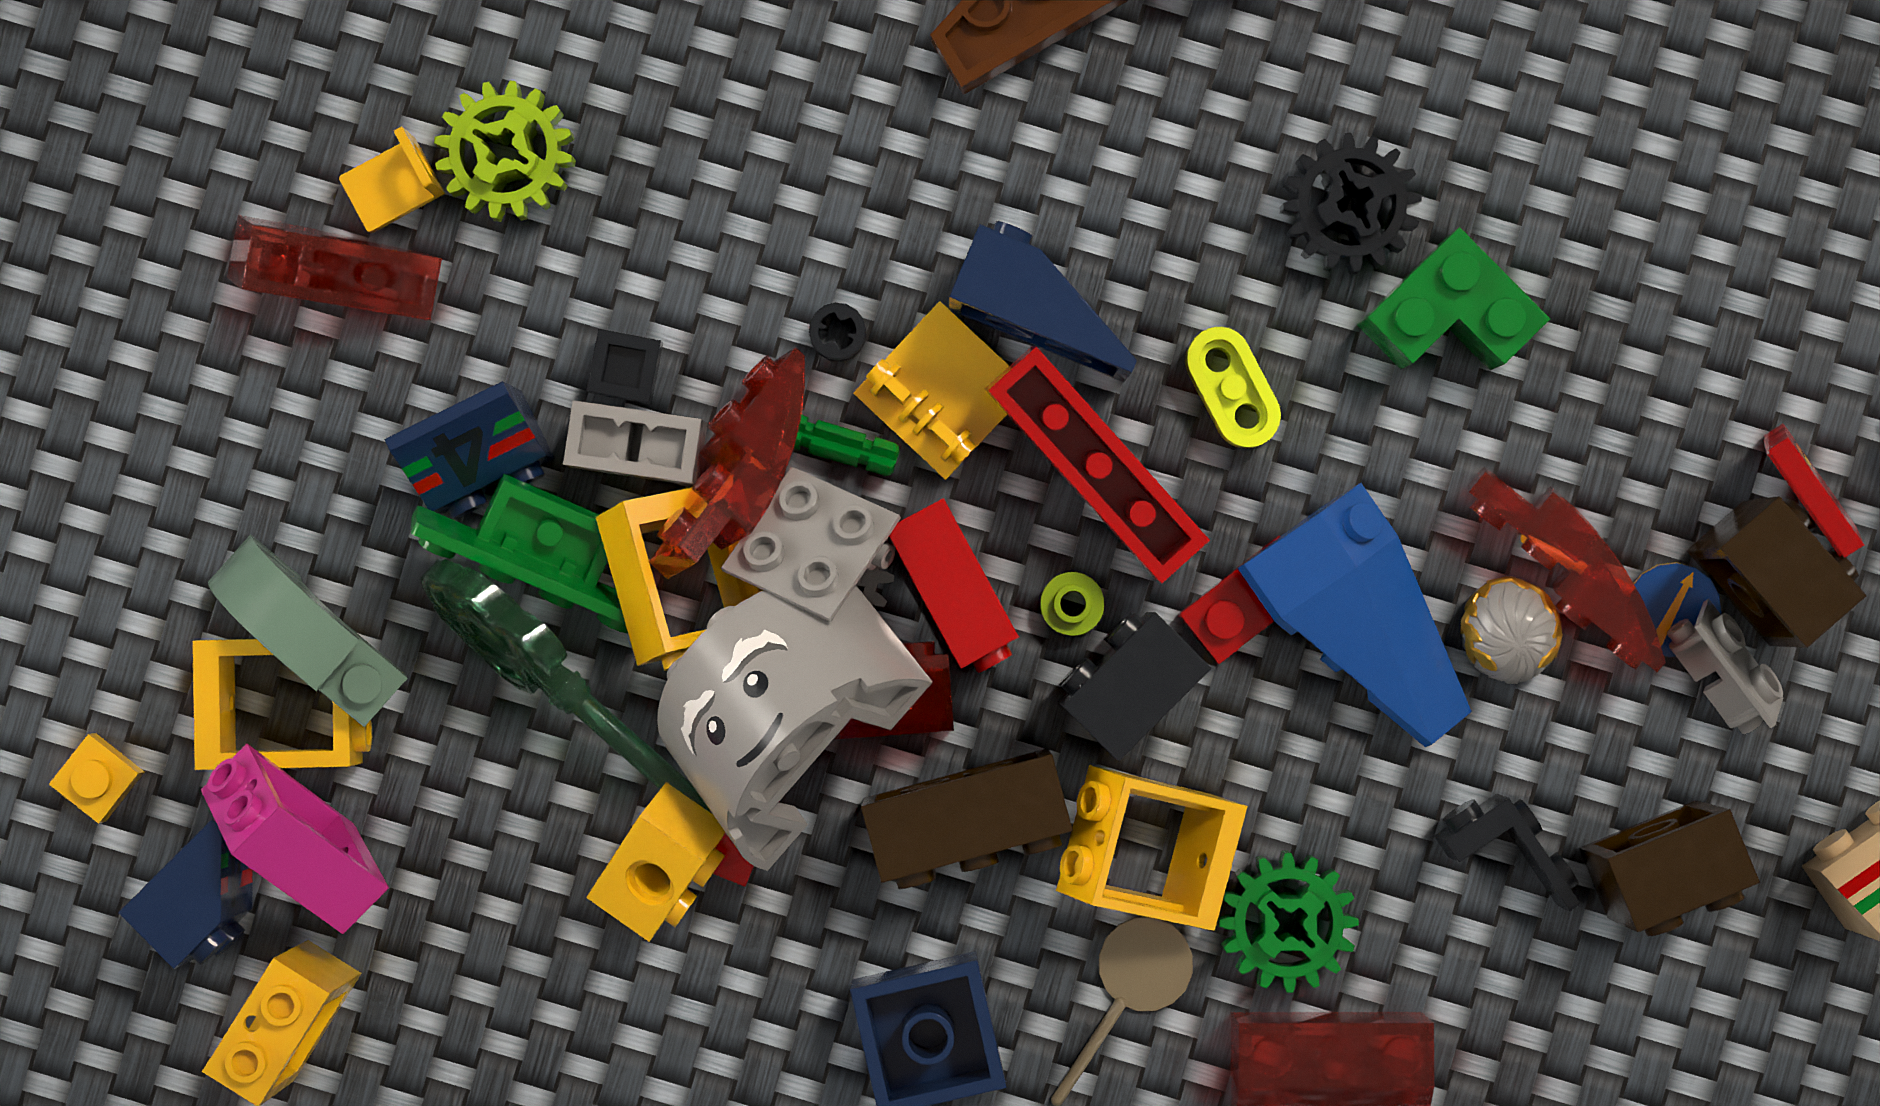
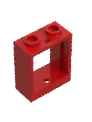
M944 498L898 522L889 538L959 667L963 668L972 663L975 670L980 673L1013 655L1007 643L1017 639L1019 636Z

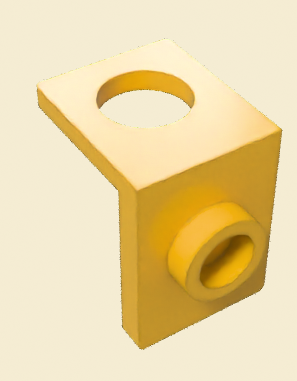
M402 126L394 130L400 144L339 176V180L363 225L370 233L376 232L445 194L416 138Z

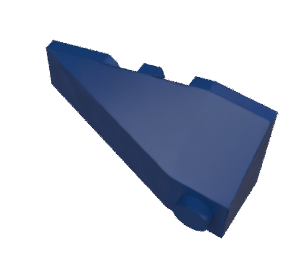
M1362 483L1318 508L1238 567V570L1274 622L1290 635L1299 632L1323 652L1320 658L1322 662L1335 673L1342 669L1367 689L1368 700L1424 747L1435 743L1472 712L1401 541Z

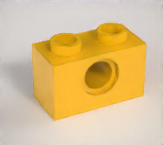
M666 782L640 814L586 898L650 942L664 921L676 927L690 908L697 895L687 888L692 881L703 888L721 863L725 855L715 849V847L726 832L713 814Z

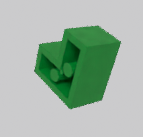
M1459 227L1446 236L1357 326L1400 370L1413 364L1448 329L1489 370H1493L1507 363L1550 318Z

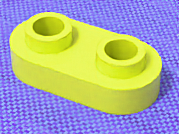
M1212 327L1202 331L1190 343L1186 352L1185 365L1188 375L1216 429L1226 442L1238 448H1254L1264 444L1276 433L1280 424L1281 412L1278 401L1250 347L1238 332L1230 328ZM1218 349L1227 355L1228 366L1225 371L1214 372L1207 367L1205 358L1208 351ZM1248 405L1256 411L1257 422L1253 428L1245 429L1237 424L1235 412L1239 406Z

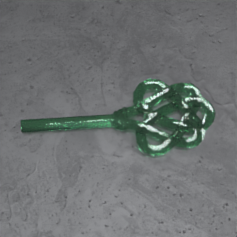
M437 559L420 578L422 588L434 604V609L440 618L457 633L469 648L481 655L486 663L504 680L517 689L530 694H534L540 688L549 698L548 703L550 705L556 706L558 710H564V713L567 715L572 713L576 715L659 790L667 782L712 814L696 789L684 776L590 694L591 687L586 686L585 679L581 678V674L578 671L572 672L562 665L568 655L561 641L545 624L531 613L524 611L511 596L495 586L481 573L469 567H462L447 559Z

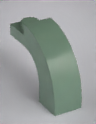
M251 534L208 581V586L214 596L249 633L315 691L317 689L363 727L367 725L407 680L406 674L336 616L305 586L297 572Z

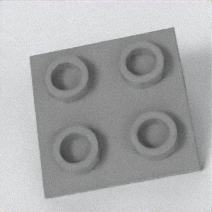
M791 467L721 569L725 573L831 622L866 569L874 570L877 567L886 569L890 566L894 559L896 548L888 543V537L901 517L899 514Z

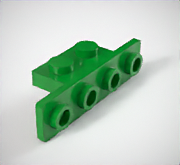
M504 473L477 530L422 506L416 507L411 520V534L419 538L418 543L427 551L449 559L454 558L455 554H459L480 563L478 566L480 571L497 581L513 584L515 579L539 588L538 594L554 605L566 609H572L574 604L580 605L598 613L597 619L609 628L622 633H628L616 589L598 582L608 562L596 520L599 514Z

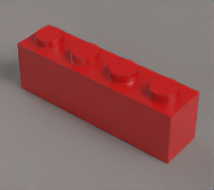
M1031 346L985 388L988 394L1161 584L1210 541L1037 346Z

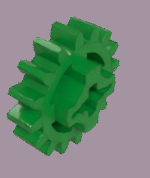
M1288 850L1281 851L1279 866L1274 867L1271 866L1264 856H1257L1256 867L1258 873L1251 877L1246 872L1238 869L1234 874L1242 888L1238 893L1232 891H1225L1223 900L1233 907L1232 914L1218 916L1217 924L1219 927L1233 930V935L1221 943L1223 950L1226 953L1242 951L1243 955L1239 958L1235 967L1242 975L1250 972L1254 967H1258L1257 983L1263 988L1267 989L1275 976L1280 977L1282 987L1287 993L1294 992L1296 977L1303 976L1313 988L1320 985L1317 970L1322 966L1336 974L1341 970L1338 962L1333 957L1337 949L1347 952H1353L1355 945L1342 936L1344 929L1359 925V919L1356 916L1343 913L1342 907L1349 904L1354 899V896L1349 890L1333 891L1332 888L1340 876L1334 869L1330 868L1320 876H1317L1318 859L1308 854L1300 867L1295 866L1292 853ZM1282 879H1296L1306 882L1303 886L1300 884L1294 892H1274L1267 886L1274 881ZM1269 901H1272L1279 909L1284 908L1290 913L1300 908L1295 919L1301 925L1299 929L1307 936L1305 941L1295 933L1291 934L1285 929L1279 931L1276 935L1274 934L1280 924L1274 917L1275 913L1267 906ZM1252 902L1258 908V929L1251 935L1252 938L1249 940L1245 920L1248 906ZM1324 903H1326L1329 925L1323 940L1317 935V914L1325 907ZM1281 951H1302L1307 956L1303 960L1292 963H1279L1269 960L1271 957L1274 959Z

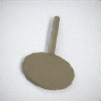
M1134 917L1118 924L1105 938L1099 953V975L1106 991L1115 1001L1053 1094L1051 1102L1054 1106L1063 1104L1125 1007L1135 1011H1157L1173 1004L1186 991L1193 974L1192 952L1186 938L1171 923L1150 917Z

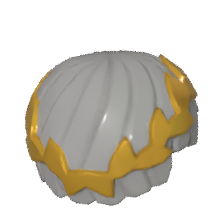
M1506 576L1486 581L1481 588L1477 589L1467 599L1464 608L1465 613L1461 619L1462 647L1466 650L1468 661L1474 664V668L1480 673L1488 675L1491 679L1505 681L1507 684H1518L1538 676L1554 658H1557L1563 637L1560 615L1549 595L1540 587L1512 576Z

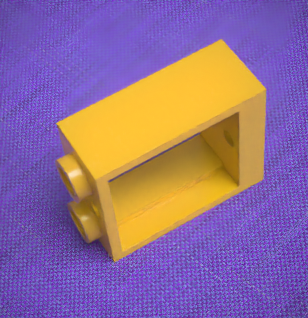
M735 479L625 500L596 517L637 666L662 661L664 671H668L672 663L682 657L693 642L705 631L701 630L670 637L642 538L643 533L700 522L724 608L736 606L763 591L723 572L721 569L749 528Z
M257 639L193 641L195 770H213L222 761L233 758L239 752L236 751L234 656L273 655ZM332 701L333 749L261 750L258 752L279 768L350 767L363 763L362 752H369L371 749L372 722L370 720L363 727Z
M1089 765L1085 783L1077 797V813L1072 828L1073 831H1071L1067 849L1061 857L1060 877L1056 891L1093 906L1215 931L1248 806L1212 794ZM1130 794L1185 806L1162 897L1106 885ZM1207 857V862H1206V865L1204 866V861H1205V858Z
M310 940L274 957L202 1072L255 1106H261L296 1079L362 973ZM252 1015L256 1016V1018L248 1028L246 1026L247 1017Z

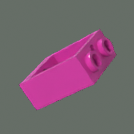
M246 744L233 758L222 761L211 773L208 783L201 789L231 855L340 933L344 934L389 889L354 823L249 744Z

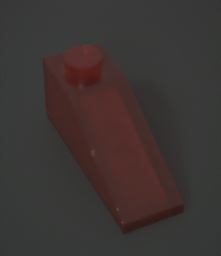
M238 215L227 278L243 290L431 320L442 258L308 227Z

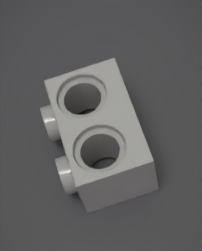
M573 400L563 465L575 469L698 486L707 423L698 418Z

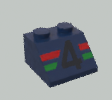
M503 381L384 439L391 454L427 508L438 514H444L449 511L453 519L465 516L486 505L488 502L484 493L498 486L503 473L530 484L545 475L541 465L555 459L522 391Z
M212 819L118 913L173 969L194 959L202 965L213 955L216 957L220 956L244 933L245 929L238 922L252 909L253 870L231 855L215 819Z

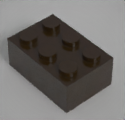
M1048 748L864 797L861 804L881 883L896 879L898 889H906L931 882L936 879L935 868L959 862L961 872L973 871L994 865L999 862L997 851L1022 845L1024 855L1047 851L1062 845L1060 834L1073 831L1053 755Z

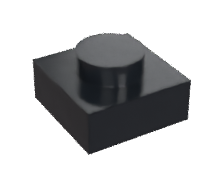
M598 329L586 391L591 394L652 405L663 342L661 340Z

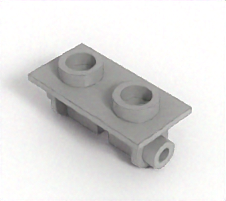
M1707 599L1702 604L1694 626L1689 619H1683L1667 631V635L1672 640L1669 648L1695 682L1715 671L1721 677L1705 686L1703 693L1725 720L1729 728L1737 727L1742 734H1746L1756 729L1763 720L1769 728L1776 725L1783 701L1782 686L1771 668L1766 664L1758 665L1746 649L1744 635L1739 625L1730 615L1726 613L1721 615L1710 599Z

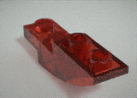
M796 347L775 361L768 355L762 358L744 377L742 384L748 390L740 401L737 402L735 399H732L710 421L708 428L714 434L699 454L711 466L700 476L692 488L698 497L688 510L685 507H681L660 528L657 536L663 543L648 561L667 579L696 564L712 542L722 550L750 535L768 509L784 477L794 449L801 420L805 389V355Z
M1483 467L1468 485L1469 493L1477 498L1470 507L1500 531L1508 522L1527 537L1521 547L1549 570H1552L1558 562L1565 567L1552 583L1554 592L1561 597L1555 607L1582 629L1586 630L1593 622L1609 634L1612 638L1606 644V647L1636 670L1644 662L1658 672L1666 662L1657 631L1637 588L1623 564L1601 534L1570 502L1551 486L1533 505L1491 471Z

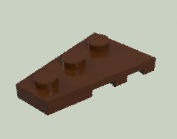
M961 0L930 36L932 44L964 95L1126 3L1128 0Z

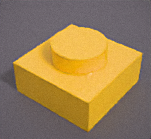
M91 733L85 737L49 785L99 824L108 820L145 771L97 733Z

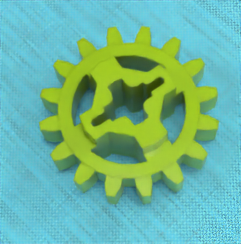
M509 81L504 95H498L491 83L485 82L482 86L483 99L475 102L465 92L459 95L461 104L465 109L460 116L444 112L442 118L453 129L451 135L435 136L434 143L439 148L449 152V157L435 163L436 169L441 174H455L456 177L446 187L453 197L461 196L468 191L470 192L465 204V208L470 212L478 213L487 203L489 204L490 218L494 221L501 222L506 208L511 207L521 221L527 220L528 203L535 201L540 207L547 210L551 207V204L545 192L550 186L561 191L567 189L568 185L558 175L559 168L575 167L576 160L572 155L561 151V146L574 141V135L570 129H555L554 126L564 116L557 105L549 107L543 112L541 111L545 96L540 90L535 88L528 94L526 99H523L521 87L516 81ZM508 111L502 120L487 124L480 122L490 114ZM538 124L546 140L547 151L545 160L535 154L532 143L533 138L538 132L535 129ZM487 139L494 144L499 142L506 146L511 143L519 151L518 154L527 164H523L516 159L512 161L508 158H502L499 161V158L492 152L493 150L483 140ZM466 143L475 149L478 161L473 170L475 174L473 178H471L465 163L464 152ZM525 178L531 181L530 184L519 190L501 193L507 183Z

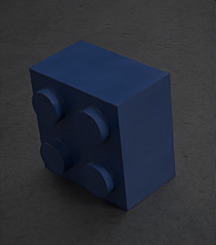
M976 951L852 979L850 992L876 1106H930L1006 1088L1005 1074Z

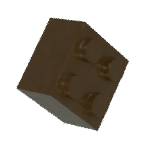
M1780 496L1743 501L1686 550L1769 646L1808 648L1867 596L1854 582L1859 577V574L1853 564L1846 557L1844 558L1843 555L1839 557L1834 548L1826 550L1811 533L1816 528L1813 519L1792 499H1787L1784 502Z
M1697 800L1579 847L1607 918L1636 932L1644 930L1646 936H1656L1678 928L1684 923L1682 914L1705 906L1708 912L1733 906L1744 900L1745 897L1742 890L1760 883L1731 810Z

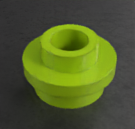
M1067 572L1054 577L1045 586L1041 595L1040 607L1043 618L1052 629L1064 635L1075 636L1090 631L1100 621L1104 611V597L1100 587L1092 578L1078 572ZM1067 592H1078L1084 598V609L1077 616H1068L1061 609V598Z

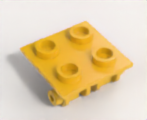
M939 301L885 360L881 359L866 375L867 379L853 394L946 480L1007 415L985 388L1003 373L1009 365Z

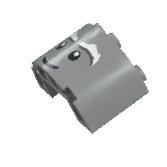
M855 585L831 622L763 590L736 606H728L717 611L710 618L707 629L693 642L684 655L674 661L667 671L668 680L663 689L658 707V731L667 750L742 857L755 867L768 871L808 825L795 806L779 802L851 718L891 730L933 681L857 585Z

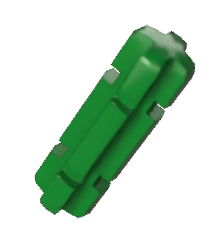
M791 411L783 412L779 419L775 440L780 445L800 450L801 446L809 448L808 452L810 454L853 467H857L858 463L866 465L867 471L883 476H890L894 472L900 452L899 446L894 442L878 437L871 441L866 439L867 435L821 420H817L816 424L808 422V416Z

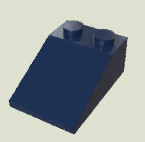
M996 221L993 229L979 224L950 294L949 310L1124 383L1133 372L1137 362L1136 358L1043 251L1030 245L1032 235L1016 226L1001 221Z

